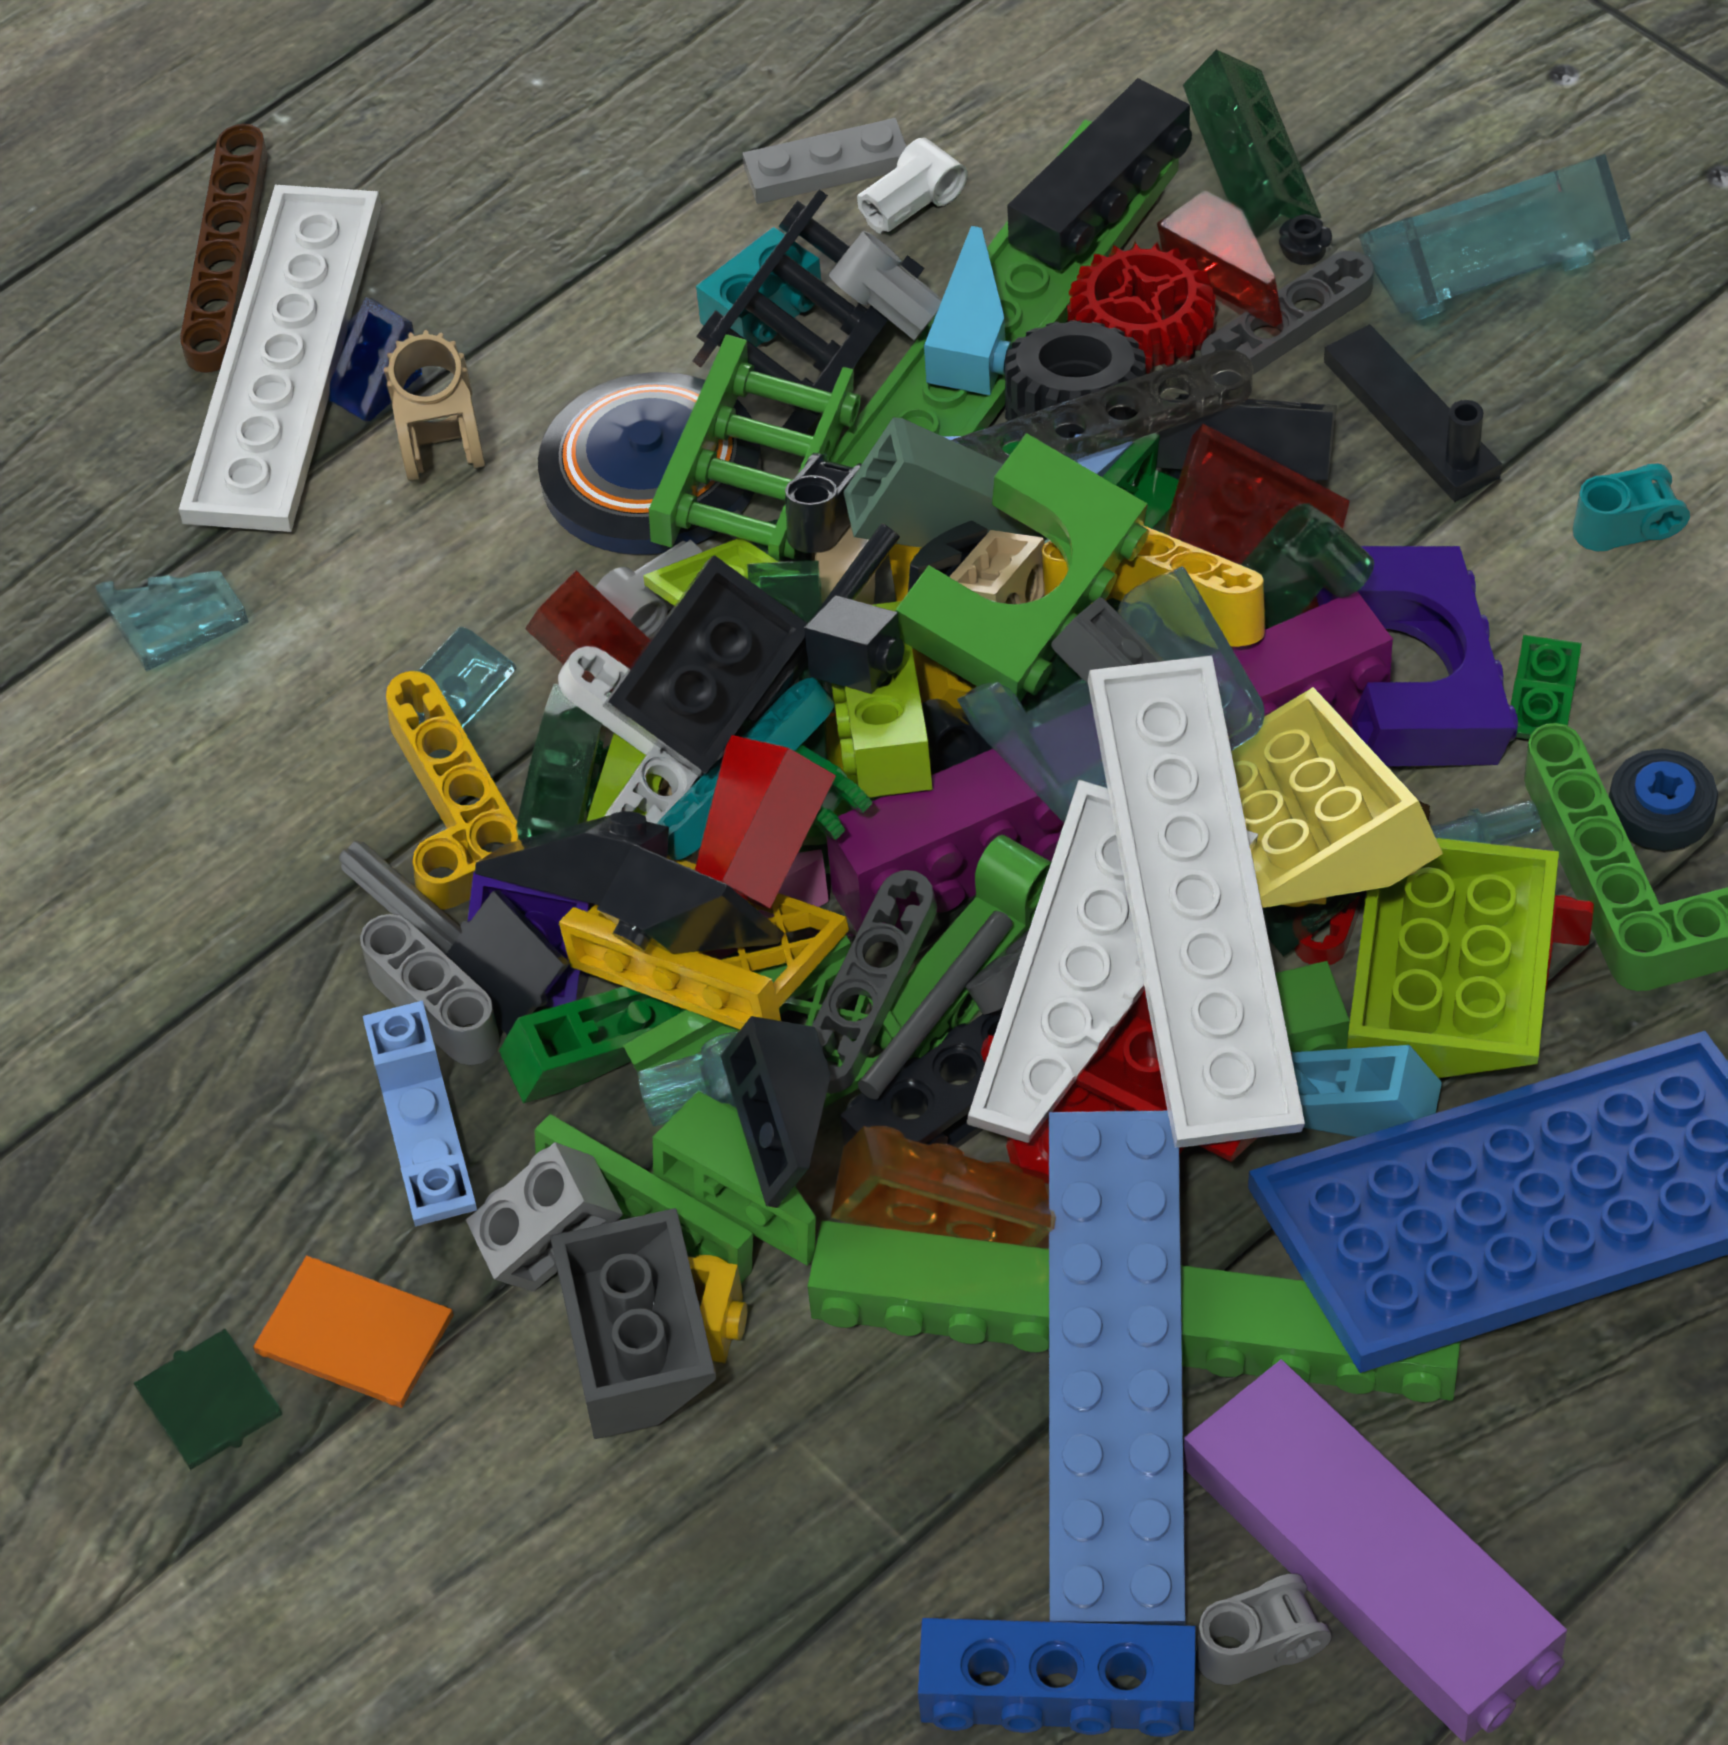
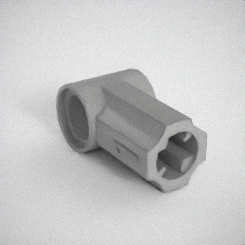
M862 231L831 270L829 277L853 299L863 305H872L915 340L938 311L942 299L900 265L902 263L901 259L888 246L872 234Z
M691 540L688 542L682 541L634 572L627 567H618L606 574L596 585L592 601L629 640L633 642L643 641L656 632L667 617V611L674 607V605L644 585L643 575L699 554L702 550Z

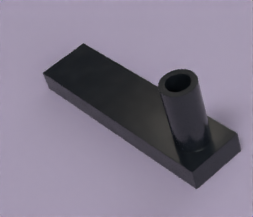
M1371 324L1325 347L1324 363L1454 502L1501 478L1502 463L1481 442L1484 412L1477 402L1460 400L1449 408Z

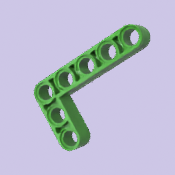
M1559 723L1545 724L1536 728L1530 735L1524 774L1525 786L1554 850L1559 851V861L1577 900L1594 903L1591 931L1617 983L1626 989L1647 991L1727 970L1728 887L1660 905L1581 737L1574 729ZM1635 950H1642V951H1646V952H1645V953H1642V952H1638V951H1635Z

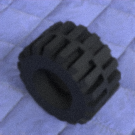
M1054 322L1046 324L1044 328H1033L1027 331L1026 337H1018L1012 343V349L1007 350L1005 357V419L1007 420V427L1011 433L1017 434L1019 441L1027 433L1067 457L1073 455L1075 434H1094L1098 432L1110 434L1139 433L1145 417L1146 357L1144 351L1139 349V343L1133 337H1125L1124 331L1117 328H1107L1105 324L1097 322Z

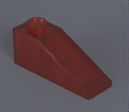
M1203 191L1157 222L1162 252L1167 253L1178 248L1182 260L1195 258L1198 269L1207 271L1214 294L1273 327L1283 322L1275 276L1242 210L1236 205L1226 202L1207 191Z
M577 570L537 609L525 628L563 665L575 650L589 646L608 653L624 666L630 668L650 640ZM586 670L581 676L589 683H592L595 678L592 673ZM612 687V689L609 691V693L607 694L608 696H609V695L612 693V691L614 690L613 687Z

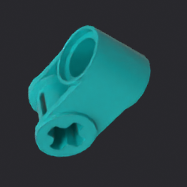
M1659 463L1647 464L1634 470L1610 475H1599L1587 479L1582 484L1579 492L1572 531L1576 541L1586 549L1597 552L1609 551L1620 546L1672 537L1687 525L1690 519V511L1683 501L1676 498L1671 488L1672 475L1669 469Z

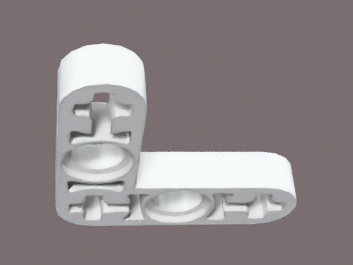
M585 646L578 648L570 655L558 675L559 687L562 693L576 706L646 755L604 816L621 811L633 812L638 806L642 811L646 812L647 822L657 824L668 810L690 789L698 775L602 706L608 698L606 696L612 687L615 688L629 668L596 647ZM585 670L595 676L592 683L585 681L581 677ZM657 774L663 777L669 783L672 795L661 796L653 792L646 782V775Z

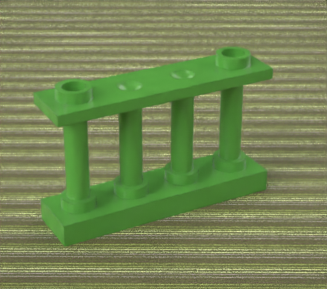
M726 334L649 507L651 542L672 548L681 527L688 529L692 524L768 546V555L783 565H786L788 558L796 560L800 551L788 544L786 504L783 507L777 524L699 503L695 494L700 483L707 485L710 480L785 501V488L793 479L717 458L715 448L719 439L727 441L729 436L805 457L799 472L814 452L825 454L830 460L843 427H852L858 414L860 395L853 393L854 370L846 367L842 368L832 393L754 371V365L748 364L747 340ZM748 393L822 413L823 415L814 436L736 415V410L733 407L738 396L745 398Z

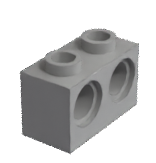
M554 1142L549 1148L543 1149L534 1155L529 1165L509 1183L492 1192L487 1197L485 1204L468 1217L466 1222L494 1280L534 1292L558 1271L550 1236L615 1222L623 1214L594 1156Z

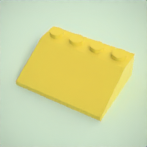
M1314 687L1229 738L1246 829L1258 834L1257 842L1252 848L1251 854L1262 908L1390 887L1403 878L1416 873L1424 865L1443 854L1418 799Z

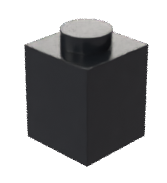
M835 595L804 627L810 677L872 694L890 674L898 670L902 663L904 642L900 639L898 612Z

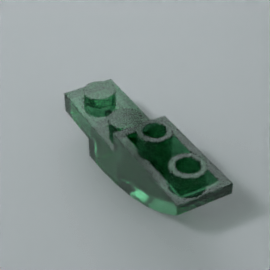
M558 684L553 685L535 741L516 824L517 841L585 822L588 805H591L593 801L607 727L572 703L562 693Z

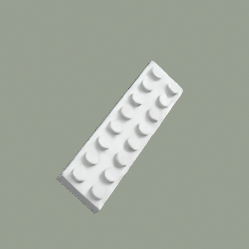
M275 185L180 503L179 513L183 524L292 532L380 214L381 201L378 191Z
M1204 656L1090 670L1087 681L1174 1147L1180 1148L1301 1132L1305 1122L1213 657Z

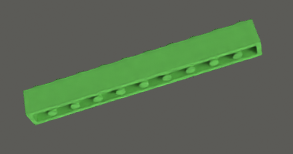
M821 1220L807 1286L812 1319L823 1320L829 1325L840 1328H849L856 1324L881 1327L902 1336H913L919 1333L950 1336L953 1340L965 1344H978L983 1341L1013 1344L1017 1348L1028 1352H1043L1049 1349V1249ZM1181 1265L1182 1366L1207 1369L1212 1374L1221 1377H1236L1241 1374L1261 1376L1282 1359L1306 1383L1337 1386L1341 1390L1353 1394H1366L1371 1391L1402 1394L1416 1402H1433L1438 1399L1454 1400L1460 1341L1359 1373L1304 1281Z

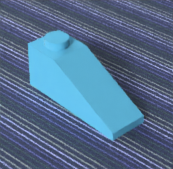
M971 226L924 344L926 383L991 395L998 374L1005 375V357L1007 350L1012 349V342L1005 341L1004 314L982 228Z
M1410 1045L1291 1052L1305 1122L1303 1128L1361 1137L1436 1113L1442 1082Z

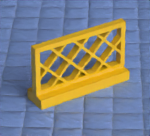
M683 859L672 860L695 870L696 864ZM780 893L777 894L771 908L753 903L750 904L757 910L761 909L774 914V917L768 919L784 932L780 940L781 945L747 954L744 947L737 948L739 956L722 960L702 954L713 950L672 954L652 944H649L645 952L635 949L612 934L617 925L598 911L599 905L596 904L588 912L573 907L559 921L571 967L741 1030L751 1016L782 1021L779 1012L781 1005L849 931L846 916ZM808 927L820 930L813 938L788 943L786 935L788 932ZM784 963L787 964V968L774 982L769 977L752 972Z

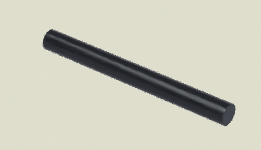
M883 523L879 525L811 620L835 595L851 600L856 599L899 540L900 536L893 529ZM805 637L747 716L746 720L754 724L793 685L807 666L808 656Z

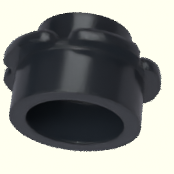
M1299 215L1289 219L1279 229V234L1281 235L1279 245L1283 249L1285 257L1299 265H1310L1320 261L1326 253V247L1332 241L1330 228L1324 227L1321 219L1311 215Z

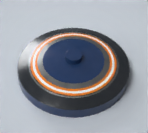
M648 372L623 376L593 387L562 409L554 418L542 439L538 455V473L546 505L553 517L564 529L592 546L617 553L647 555L664 553L671 549V547L651 542L649 507L705 380L690 375L670 372ZM737 399L733 407L736 410V415L752 419L747 409ZM729 436L727 441L719 439L715 448L717 458L761 470L762 457L759 444ZM710 480L707 485L700 483L695 496H697V502L730 512L736 510L742 512L755 492ZM692 524L688 529L681 527L673 547L682 541L688 542L689 540L697 544L718 532Z

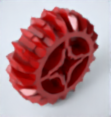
M1135 241L1131 250L1122 251L1113 245L1109 257L1094 254L1091 266H1080L1077 280L1072 282L1069 290V296L1072 298H1070V304L1067 306L1068 322L1102 323L1107 328H1117L1124 331L1125 337H1133L1139 343V349L1144 351L1147 375H1149L1152 367L1157 365L1170 372L1174 359L1189 363L1193 350H1201L1203 341L1207 338V335L1211 334L1214 327L1216 296L1213 294V287H1211L1207 271L1199 270L1195 258L1182 260L1178 248L1167 253L1162 252L1158 242L1151 249H1140Z

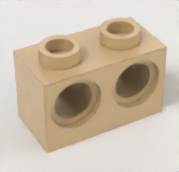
M990 530L950 575V578L980 596L999 603L1022 604L1044 597L1041 549L1045 544L1044 538Z

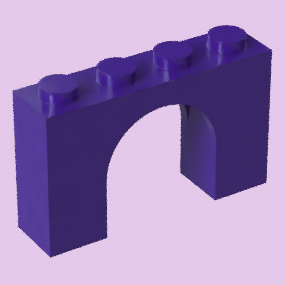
M1328 546L1313 583L1319 606L1357 590L1385 629L1402 631L1425 642L1440 656L1449 673L1448 677L1431 682H1367L1351 718L1355 733L1386 766L1498 765L1509 741H1513L1516 737L1518 718L1515 708L1508 704L1503 688L1504 675L1502 664L1499 660L1494 659L1489 642V622L1487 617L1480 613L1475 597V577L1473 572L1466 568L1460 546Z

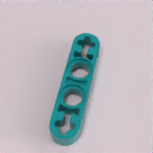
M804 679L783 693L741 737L787 747L795 751L829 716L834 708V701L817 679ZM724 754L657 822V824L669 827L668 856L672 860L683 859L701 847Z

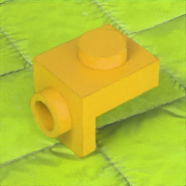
M699 1255L695 1258L688 1257L698 1301H702L700 1311L712 1361L726 1363L731 1341H740L742 1339L747 1320V1303L742 1302L743 1293L738 1265L730 1264L712 1255Z

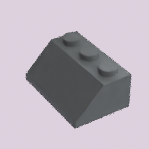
M676 1208L550 1236L594 1439L659 1425L716 1380Z

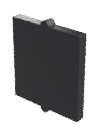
M495 890L490 894L472 920L462 922V933L445 955L487 993L492 1002L496 1023L508 1035L517 1018L532 1014L536 1007L547 1004L548 998L546 994L570 963L500 890Z

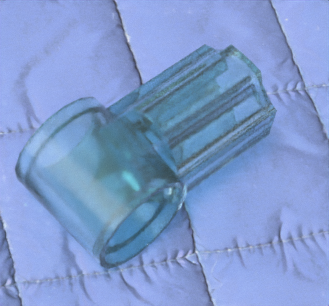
M739 1031L721 1034L712 1038L702 1046L701 1053L638 1072L641 1095L653 1127L667 1123L698 1090L720 1103H728L736 1108L720 1056Z

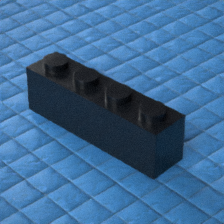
M1137 78L1007 205L1009 243L1059 271L1076 255L1084 254L1091 246L1094 237L1109 223L1116 222L1122 216L1126 206L1142 190H1148L1155 183L1159 173L1174 158L1179 159L1187 151L1192 140L1190 104Z

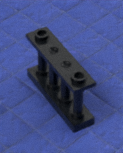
M819 189L807 206L798 200L778 226L786 234L727 314L723 316L715 310L696 337L704 342V345L692 362L701 368L717 346L721 347L726 334L745 339L731 327L743 310L746 309L816 361L813 367L819 370L821 374L814 383L806 377L801 381L747 340L748 364L754 365V371L832 393L842 368H854L888 318L872 305L866 308L858 303L855 307L786 255L798 236L802 237L836 264L850 248L848 244L812 218L827 198V194ZM908 255L900 264L916 278L925 269ZM772 272L842 324L840 330L848 336L841 345L833 339L830 343H827L758 291ZM787 404L794 411L782 427L805 434L821 413Z

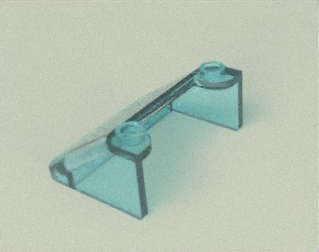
M1182 566L1148 579L1129 591L1120 603L1118 614L1165 661L1204 656L1213 657L1231 751L1254 737L1261 729L1264 721L1263 702L1186 569ZM1082 678L1028 712H1025L1016 695L999 682L980 685L957 699L974 729L1063 823H1065L1078 780L1107 788L1089 686Z

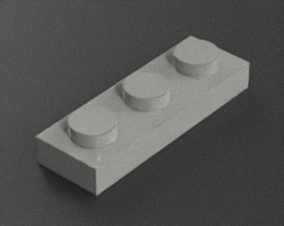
M896 118L743 152V162L757 204L886 175L897 168L900 155L907 146Z

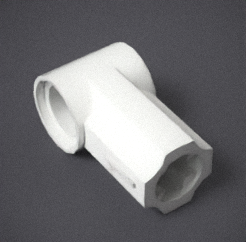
M918 138L911 142L902 152L897 162V168L857 195L858 209L864 215L867 224L879 234L884 231L889 232L930 202L937 206H945L958 197L965 186L968 174L967 169L929 139Z

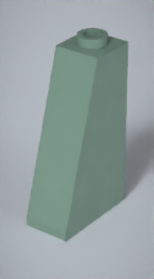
M892 418L843 492L853 536L856 538L870 539L879 525L883 523L900 536L896 544L922 548L940 534L972 520L987 528V533L990 530L1042 537L1044 541L1047 539L1039 532L992 505L994 476L1002 467V463L902 418Z

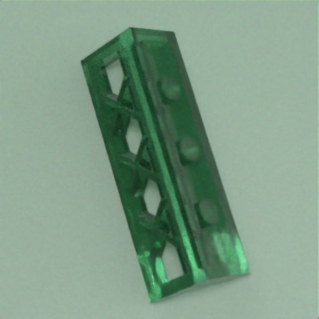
M1216 49L1186 80L1183 88L1240 233L1257 239L1280 215L1290 219L1299 215H1311L1320 219L1321 214L1262 70Z

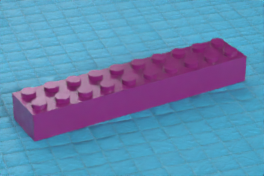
M1357 590L1266 629L1264 637L1257 643L1240 647L1227 646L1207 655L1213 657L1228 738H1231L1312 687L1318 691L1351 728L1353 727L1351 718L1367 682H1390L1393 638ZM1092 706L932 775V790L886 795L872 801V805L864 813L854 809L838 816L845 832L836 840L826 835L832 893L856 932L858 933L880 886L887 877L895 872L910 870L925 876L932 885L935 894L936 912L943 913L954 909L963 900L976 895L975 873L978 862L988 845L1000 835L1013 839L1052 862L1078 780L1107 788ZM911 891L906 899L898 897L895 899L900 912L895 927L903 931L900 919L907 906L920 905L917 893Z

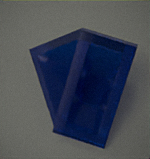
M365 297L360 310L348 321L347 333L339 362L330 381L328 399L364 421H372L392 402L384 368L389 366L387 354L393 353L397 348L396 341L403 342L409 338L410 332L414 334L412 322L373 298ZM421 368L408 377L403 387L404 390L422 375Z

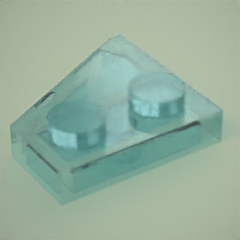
M220 571L193 573L184 578L172 576L148 578V587L116 590L113 581L102 582L95 586L100 602L146 672L248 623L244 606Z

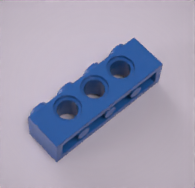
M922 1618L918 1699L922 1723H933L941 1729L953 1731L968 1729L973 1724L1002 1725L1009 1731L1019 1733L1034 1732L1042 1726L1070 1727L1075 1732L1087 1735L1103 1734L1111 1728L1139 1729L1142 1733L1154 1737L1172 1736L1180 1730L1194 1731L1195 1626ZM988 1671L1000 1673L1005 1677L1002 1682L993 1686H983L973 1680L977 1675ZM1056 1673L1065 1674L1074 1680L1062 1688H1052L1041 1682L1045 1677ZM1128 1675L1139 1679L1142 1684L1132 1690H1120L1112 1686L1110 1682L1119 1676Z

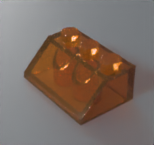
M863 1126L843 1147L830 1215L831 1218L855 1225L1015 1244L1026 1247H1034L1054 1229L1056 1219L1054 1211L1049 1209V1196L1043 1179L1023 1174V1170L1012 1163L1003 1161L986 1163L966 1157L959 1148L952 1145H926L906 1139L902 1132L887 1126Z

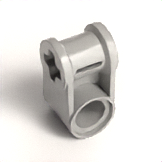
M1286 1574L1276 1577L1258 1588L1225 1600L1216 1601L1205 1609L1200 1618L1195 1654L1198 1669L1204 1677L1217 1684H1238L1245 1679L1282 1665H1292L1309 1659L1329 1644L1332 1638L1326 1624L1317 1622L1304 1596L1307 1586L1301 1575ZM1228 1636L1237 1639L1242 1645L1232 1649L1223 1648L1213 1640L1217 1637Z

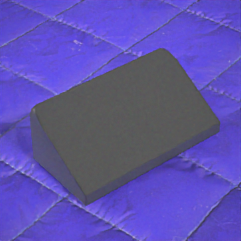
M1101 597L1078 614L1052 641L1051 645L1053 650L1087 684L1090 670L1165 661Z

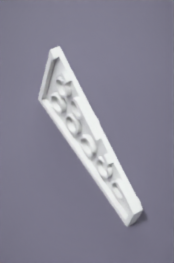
M1078 780L968 1114V1125L1029 1143L1048 1118L1049 1112H1052L1145 990L1108 788ZM1247 831L1250 849L1252 850L1257 842L1258 834Z

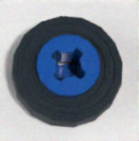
M1664 748L1641 751L1626 759L1614 773L1609 792L1611 803L1628 839L1642 847L1661 851L1682 849L1700 840L1714 822L1719 797L1714 777L1701 761L1684 752ZM1666 795L1673 797V799H1668Z

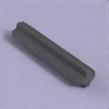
M354 841L349 848L341 852L339 860L342 863L341 868L348 876L389 912L407 919L444 954L448 952L462 933L461 926L364 842Z

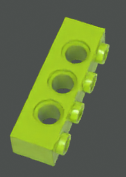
M902 601L873 604V606L895 611ZM904 643V656L900 667L895 673L890 674L872 694L831 683L843 770L846 775L856 774L858 786L868 797L932 790L928 739L912 647Z

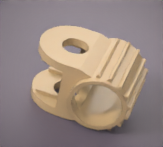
M424 330L422 335L414 336L410 332L409 338L405 341H396L397 348L393 353L387 354L389 366L384 368L408 481L419 479V473H424L419 446L462 438L467 463H473L474 468L485 467L476 415L471 399L473 393L464 354L458 353L456 342L445 340L443 333H439L436 336L430 335L427 330ZM425 366L443 367L454 374V378L449 386L442 392L432 396H416L403 389L408 377L416 370ZM448 417L447 419L439 422H424L427 420Z

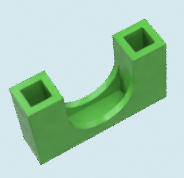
M1027 433L994 476L992 505L1039 532L1054 543L1063 555L1068 568L1063 581L1052 592L1035 601L1022 604H1005L980 596L928 565L895 610V612H898L900 639L904 643L1016 709L1027 692L1036 695L1047 681L1053 668L1050 660L1056 653L1051 646L1052 641L1092 602L1099 597L1104 600L1108 597L1117 580V574L1114 571L1124 558L1130 561L1135 559L1149 535V530L1144 528L1147 510L1146 502Z

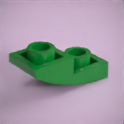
M1523 634L1511 699V706L1515 708L1518 718L1516 737L1529 739L1536 728L1545 724L1559 723L1569 725L1582 643Z

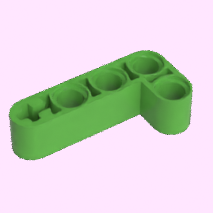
M1005 835L996 837L988 845L976 868V897L905 977L890 1008L900 1028L903 1027L993 911L1005 913L1011 919L1013 927L974 977L1030 929L1051 861ZM966 987L916 1049V1056L914 1057L921 1058L941 1044L945 1036L954 1027L962 1023L969 1024L979 1013L980 1010ZM880 1030L873 1044L884 1050L891 1042V1038L886 1031Z

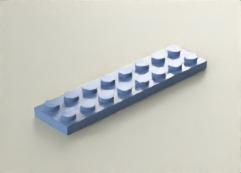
M1168 1111L1049 1112L1050 1622L1186 1626L1179 1147H1174Z

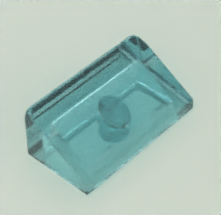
M460 626L418 671L429 675L436 682L463 728L516 670V666L510 659L473 631ZM416 711L419 716L420 725L425 721L424 712L418 713Z

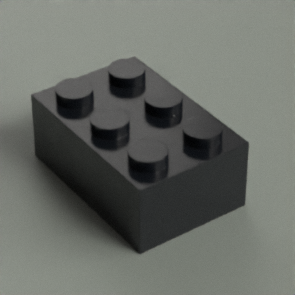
M713 555L706 561L602 706L698 776L704 775L722 753L731 735L737 732L805 637L804 627L808 623L717 556Z

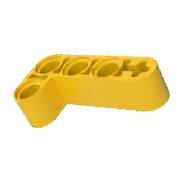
M1144 526V528L1149 530V535L1141 551L1132 561L1124 558L1114 571L1117 574V580L1105 601L1110 598L1117 599L1226 646L1240 647L1259 642L1265 635L1264 579L1261 574ZM1051 541L1044 544L1041 549L1044 596L1058 587L1068 572L1063 555Z
M408 671L394 677L387 686L386 703L388 719L393 736L447 828L421 842L413 855L415 887L440 909L446 910L470 900L476 862L492 853L481 848L492 842L507 844L521 840V832L518 822L436 682L425 673ZM416 711L418 713L424 712L425 721L420 725L419 716ZM440 749L452 752L448 757L441 759L428 756L433 751ZM463 796H475L480 799L471 805H460L455 802ZM440 867L449 868L454 871L451 875L444 878H434L428 875L433 869Z

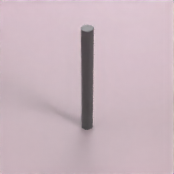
M1001 911L992 912L858 1082V1088L865 1096L871 1099L879 1098L963 991L967 983L974 977L1010 931L1013 923L1005 913Z

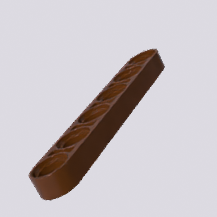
M237 124L226 128L219 135L216 143L180 335L186 363L197 372L208 373L221 369L247 280L268 161L263 133L259 128L250 124ZM249 144L255 146V149L246 155L238 156L230 153L234 147ZM243 182L248 184V187L239 193L230 194L223 191L231 183ZM233 220L242 223L239 228L232 232H219L215 230L218 225L225 221ZM226 259L235 262L231 268L225 271L216 272L208 269L212 263L218 260ZM213 299L227 301V304L217 311L209 312L201 309L202 305ZM206 339L220 341V344L215 349L208 352H199L193 349L198 342Z

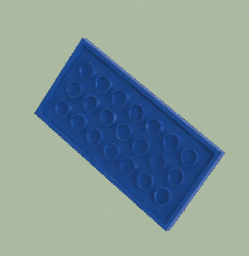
M1702 1031L1250 1170L1248 1189L1359 1373L1728 1255V1061L1707 1032Z

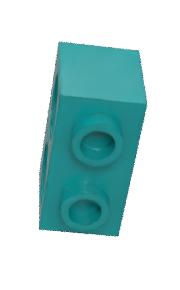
M772 227L696 286L700 323L703 326L715 310L723 316L727 314L785 236L784 233ZM794 242L786 255L821 280L820 258L797 242ZM773 272L758 290L794 318L800 313L810 310L815 305ZM746 309L743 310L731 327L756 347L763 342L770 341L777 334L776 331Z

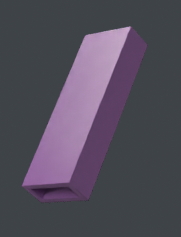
M1282 1359L1184 1437V1469L1291 1574L1301 1575L1307 1590L1464 1743L1482 1728L1487 1733L1496 1730L1508 1719L1515 1709V1699L1530 1686L1535 1690L1544 1688L1562 1669L1565 1663L1562 1655L1567 1629Z

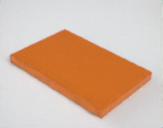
M306 1255L253 1348L255 1353L262 1357L270 1358L376 1398L391 1406L403 1408L454 1315L452 1309L447 1308L445 1305H439Z

